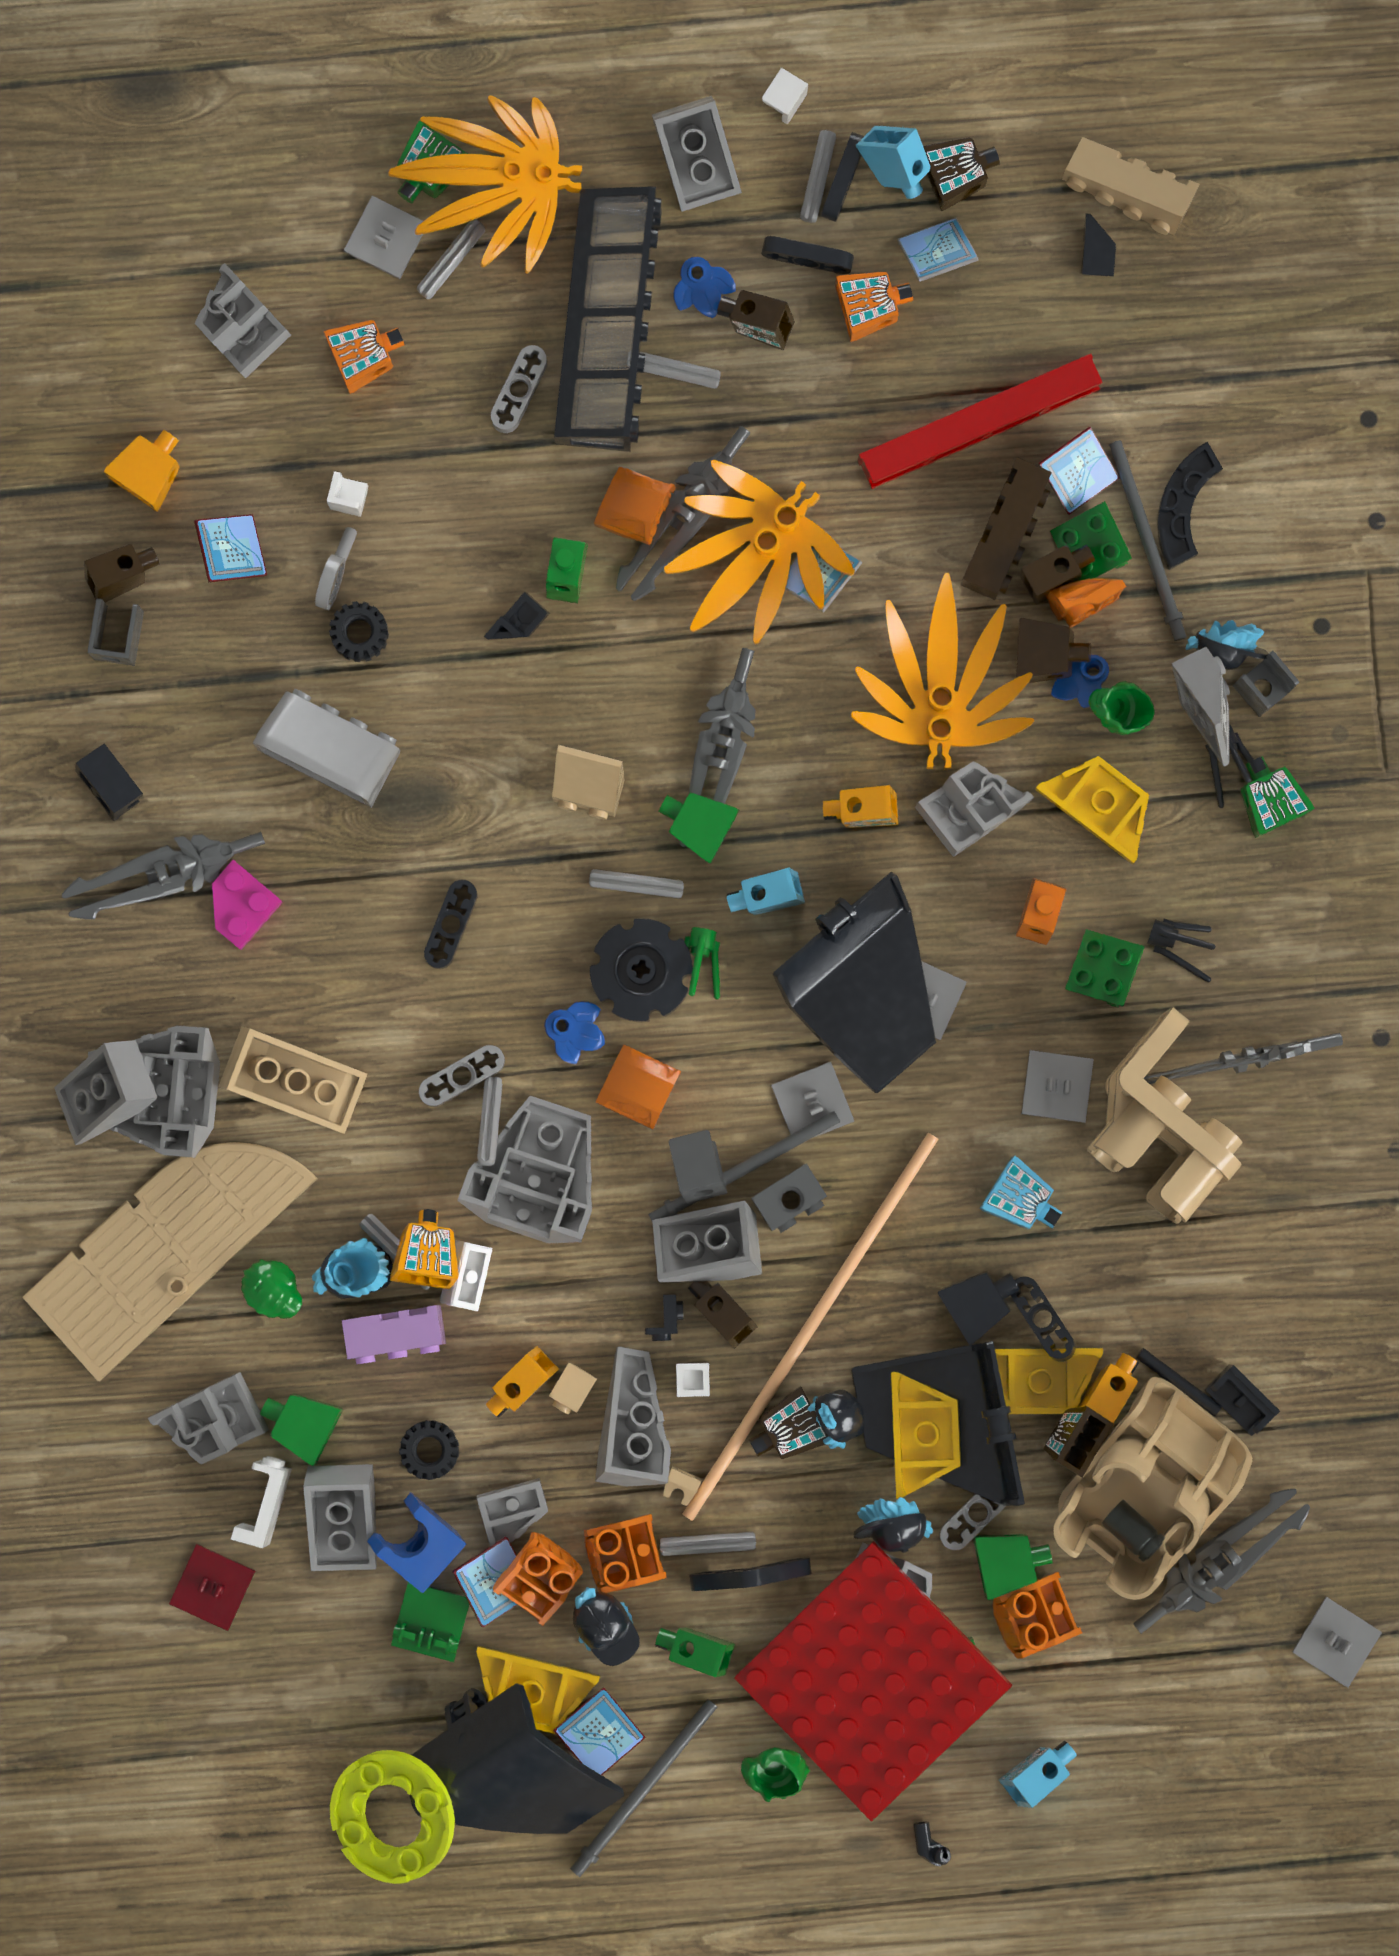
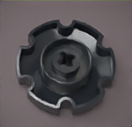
M634 919V925L631 929L625 930L620 924H617L608 930L598 941L594 952L600 956V962L597 965L590 966V979L594 992L600 1002L604 1003L607 1000L614 1002L612 1010L614 1015L632 1022H649V1016L652 1012L658 1011L663 1017H666L674 1012L685 1000L689 989L683 985V979L692 975L693 963L682 938L676 941L669 939V933L671 932L669 926L651 919ZM641 963H645L650 973L643 974L642 979H640L633 969L634 967H640Z

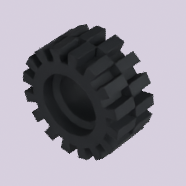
M354 601L352 605H343L341 611L337 610L334 613L335 618L331 620V630H329L332 643L338 653L348 660L353 659L355 662H361V660H366L367 662L372 660L371 657L379 656L381 654L380 650L382 648L385 649L387 645L386 640L389 638L388 626L382 613L374 605L372 607L367 602L358 604V601ZM357 620L365 621L371 626L370 638L360 644L353 643L347 637L349 625Z
M426 1420L415 1424L405 1432L400 1442L399 1455H401L402 1464L410 1474L415 1475L419 1479L433 1480L446 1475L455 1466L459 1457V1442L455 1437V1433L447 1425L438 1421ZM432 1437L440 1442L442 1454L436 1462L426 1463L419 1458L417 1446L423 1438Z

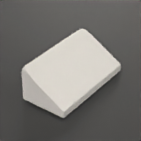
M455 1240L458 1279L450 1289H442L440 1303L478 1311L493 1248Z

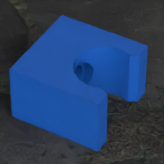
M411 1492L403 1501L414 1518L419 1522L414 1536L407 1542L392 1544L386 1541L381 1534L374 1533L367 1542L380 1559L421 1593H424L467 1544L457 1530Z

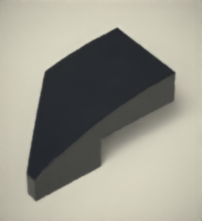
M1085 213L1081 274L1114 277L1116 243L1090 213Z
M524 592L508 612L495 622L484 637L487 640L530 637L550 612L527 592Z

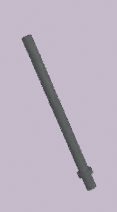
M1115 441L1109 444L1166 614V617H1164L1165 624H1169L1174 641L1185 639L1187 636L1181 621L1184 617L1182 612H1178L1122 441Z
M835 1111L829 1113L723 1172L725 1184L728 1185L840 1123ZM682 1196L673 1201L668 1199L664 1201V1206L648 1215L651 1221L678 1215V1212L694 1203L687 1204Z
M707 1699L591 1844L581 1849L582 1855L570 1868L577 1876L581 1877L592 1862L596 1864L600 1859L598 1857L599 1853L718 1708L711 1700Z

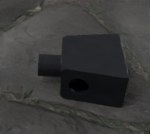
M988 1271L944 1287L937 1293L968 1344L972 1345L1011 1311L1005 1298L1019 1291L1020 1287L1011 1273L994 1282Z

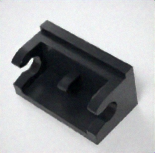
M105 743L76 762L75 772L113 821L140 802L138 799L143 796L142 791Z
M1229 1364L1204 1389L1250 1436H1253L1255 1433L1258 1434L1280 1412L1234 1365Z

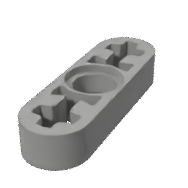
M530 345L523 348L519 353L491 411V421L497 431L510 433L518 427L547 368V357L542 348ZM535 354L538 355V362L541 364L539 366L535 364L532 366L529 374L530 377L535 378L531 380L528 376L524 375L528 367L525 358H532ZM522 381L527 384L528 392L525 396L515 397L510 393V387L514 382ZM507 398L511 403L515 404L510 411L513 421H506L503 425L500 424L498 414H504L507 411L509 405L508 402L504 401Z
M483 1046L425 1079L419 1087L421 1100L431 1107H437L485 1081L489 1076L492 1077L499 1073L505 1064L504 1054L496 1046ZM489 1051L491 1055L498 1054L499 1058L495 1061L497 1066L493 1069L489 1065L480 1068L479 1070L483 1075L477 1078L476 1070L469 1061L475 1058L476 1064H479L485 1060L484 1053ZM459 1067H466L471 1072V1080L466 1085H458L453 1080V1072ZM447 1074L448 1082L455 1091L449 1094V1089L445 1088L439 1092L441 1097L439 1100L435 1101L433 1097L426 1098L425 1094L429 1091L427 1086L431 1083L436 1087L444 1084L445 1082L441 1077Z
M974 1494L941 1527L939 1535L942 1544L951 1550L964 1548L1006 1506L998 1504V1507L993 1510L987 1500ZM982 1503L987 1508V1516L983 1521L975 1522L970 1519L968 1511L972 1504ZM963 1514L965 1521L975 1527V1529L970 1533L966 1527L960 1534L962 1538L960 1543L956 1541L948 1543L946 1540L949 1537L947 1529L949 1527L957 1529L962 1524L957 1518Z

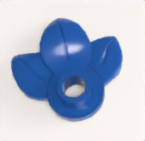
M691 257L681 267V280L674 288L673 298L679 311L694 305L701 314L715 318L721 294L735 292L736 285L732 276L724 268L711 267L704 258ZM693 267H699L702 270V276L699 279H695L692 276L691 270Z
M1091 655L1090 662H1073L1072 676L1057 679L1053 685L1051 695L1064 701L1077 698L1082 708L1089 707V696L1096 689H1101V684L1108 678V663L1098 655ZM1090 668H1096L1099 670V673L1091 676L1087 671Z
M575 1002L567 1010H555L547 1016L544 1023L545 1032L550 1039L554 1040L556 1054L563 1061L577 1064L581 1050L594 1051L605 1045L602 1031L593 1023L601 1010L597 1005L590 1002ZM559 1020H564L566 1023V1029L563 1032H560L556 1027Z

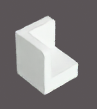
M781 68L763 95L762 101L782 113V122L788 124L806 97L808 84Z
M334 471L327 497L330 510L361 517L369 487L368 484L343 478L340 472Z
M676 1363L677 1397L710 1396L709 1363Z

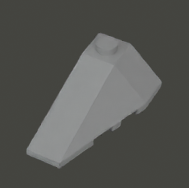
M624 1347L616 1348L598 1450L596 1482L626 1487L668 1483L671 1448L669 1440H666L663 1412L659 1408L656 1395L657 1385L650 1354L647 1351Z

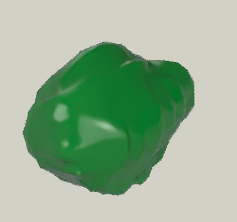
M1122 681L1110 688L1096 689L1089 696L1088 703L1091 711L1100 719L1102 726L1111 733H1118L1122 736L1135 733L1150 725L1154 719V704L1150 697L1138 685L1132 682Z
M260 1259L258 1262L253 1263L249 1269L243 1270L245 1276L242 1278L241 1291L247 1304L254 1308L257 1313L269 1318L279 1317L281 1319L291 1318L298 1313L302 1305V1297L297 1290L296 1276L287 1265L278 1261Z
M776 1747L767 1749L758 1756L746 1757L742 1760L741 1773L746 1784L754 1791L760 1793L766 1802H770L774 1798L786 1799L789 1796L796 1795L801 1791L807 1774L810 1772L806 1761L799 1753Z

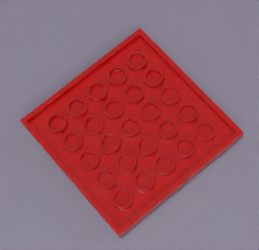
M874 1541L734 1677L871 1822L1012 1687L1011 1682Z

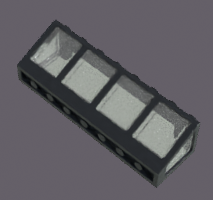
M656 187L580 190L554 432L556 445L631 452V443H638L639 416H633L634 404L641 403L642 385L637 384L638 372L644 373L645 354L640 353L641 341L647 342L649 322H643L644 310L650 311L652 291H646L647 279H654L655 260H650L651 248L657 249L658 229H654V226L660 227L662 216V198H656Z

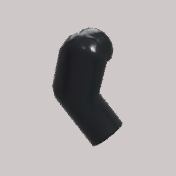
M929 1822L914 1823L918 1855L935 1866L947 1864L951 1859L950 1850L931 1839Z

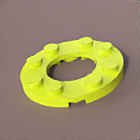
M394 1750L372 1752L349 1765L338 1778L332 1792L330 1801L332 1830H336L339 1840L344 1847L341 1851L346 1858L367 1876L385 1883H408L432 1871L441 1863L449 1851L455 1828L452 1802L441 1779L420 1759ZM378 1786H398L414 1798L415 1806L421 1813L422 1820L420 1832L411 1844L401 1847L387 1845L375 1837L369 1828L365 1815L366 1802L371 1792Z

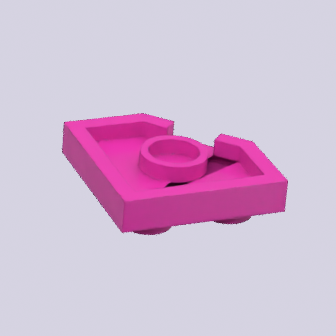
M234 860L229 863L212 883L215 929L242 950L282 904V901Z

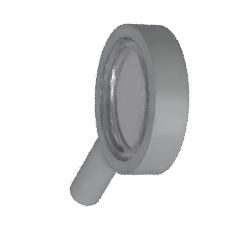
M345 528L335 555L331 554L328 558L319 581L315 606L330 610L341 585L345 562L357 535L355 529Z

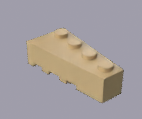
M1082 137L1065 169L1062 180L1066 181V184L1077 192L1086 191L1094 195L1095 199L1105 206L1114 205L1122 209L1123 213L1133 220L1139 221L1142 219L1150 223L1151 227L1158 233L1164 235L1170 233L1175 236L1200 184L1189 180L1187 185L1175 180L1176 175L1164 169L1162 173L1152 172L1146 162L1136 158H1129L1127 161L1122 160V155L1119 151Z

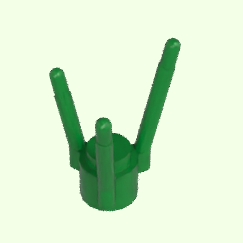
M692 927L690 936H685L684 942L688 949H691L690 954L695 956L689 988L690 996L695 995L702 957L708 958L711 952L714 999L718 1000L720 998L718 958L720 942L715 941L716 931Z

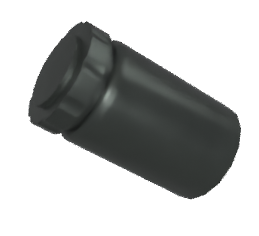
M1124 1499L1101 1523L1132 1553L1139 1555L1138 1558L1142 1562L1146 1559L1148 1560L1160 1548L1165 1539L1161 1533L1158 1535L1157 1530Z

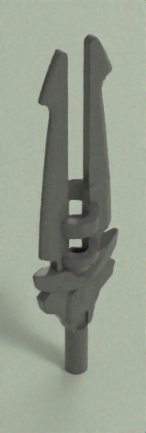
M740 426L722 452L719 451L704 462H694L688 467L689 474H683L675 480V483L685 486V489L674 491L671 494L669 505L662 512L659 519L660 523L657 524V531L652 538L651 544L648 545L642 542L632 561L628 565L620 566L616 583L617 591L623 590L670 525L678 530L677 534L633 592L631 599L636 601L656 589L654 584L655 578L679 554L711 516L686 505L685 497L728 495L731 488L715 473L711 467V461L717 460L731 465L732 458L751 434L746 428ZM680 515L684 518L685 522L680 521L676 516Z
M742 648L734 679L721 694L710 698L707 703L710 711L702 713L698 720L699 723H712L709 730L700 732L689 793L701 796L708 767H717L721 769V774L713 800L724 804L747 746L740 739L741 731L752 738L754 737L755 728L750 721L755 719L756 709L750 704L748 693L746 692V680L755 652L753 650ZM715 744L723 745L727 748H721L716 746ZM680 841V845L685 847L686 845Z
M259 832L232 842L210 840L203 834L193 835L191 841L184 836L175 837L174 840L181 850L174 851L166 845L124 863L92 880L86 881L78 877L62 893V898L66 899L142 872L146 873L149 884L69 912V916L73 918L94 920L96 914L103 909L120 907L184 891L185 881L191 878L193 892H196L202 888L204 880L209 883L216 880L220 869L234 854L265 844L263 834ZM165 864H166V865L168 866V868H169L170 877L168 876V874H167V872H166Z
M1340 1033L1307 1039L1306 1041H1295L1258 1049L1249 1046L1242 1048L1239 1054L1233 1055L1231 1051L1222 1052L1218 1059L1168 1071L1150 1073L1143 1079L1149 1084H1154L1161 1075L1171 1080L1232 1067L1236 1073L1247 1071L1249 1064L1255 1063L1258 1068H1264L1270 1062L1302 1055L1306 1052L1343 1045V1039Z
M1293 1488L1271 1493L1268 1505L1252 1513L1195 1551L1197 1560L1193 1565L1190 1564L1187 1555L1184 1553L1179 1559V1568L1172 1567L1167 1573L1168 1584L1159 1603L1133 1623L1140 1634L1166 1614L1187 1609L1199 1612L1205 1609V1602L1215 1604L1222 1601V1598L1212 1591L1213 1588L1220 1587L1227 1590L1266 1554L1289 1529L1300 1530L1310 1510L1308 1504L1301 1507L1241 1556L1231 1547V1545L1297 1494V1490ZM1222 1553H1224L1227 1556L1231 1563H1228L1225 1560ZM1204 1567L1211 1573L1212 1578L1206 1573Z

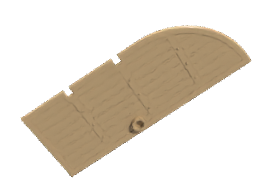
M227 1142L201 1147L195 1158L178 1157L160 1169L134 1193L141 1202L136 1208H133L128 1201H125L79 1244V1247L86 1253L81 1259H78L71 1251L23 1296V1299L94 1378L100 1382L318 1178L295 1159L266 1146L242 1142Z

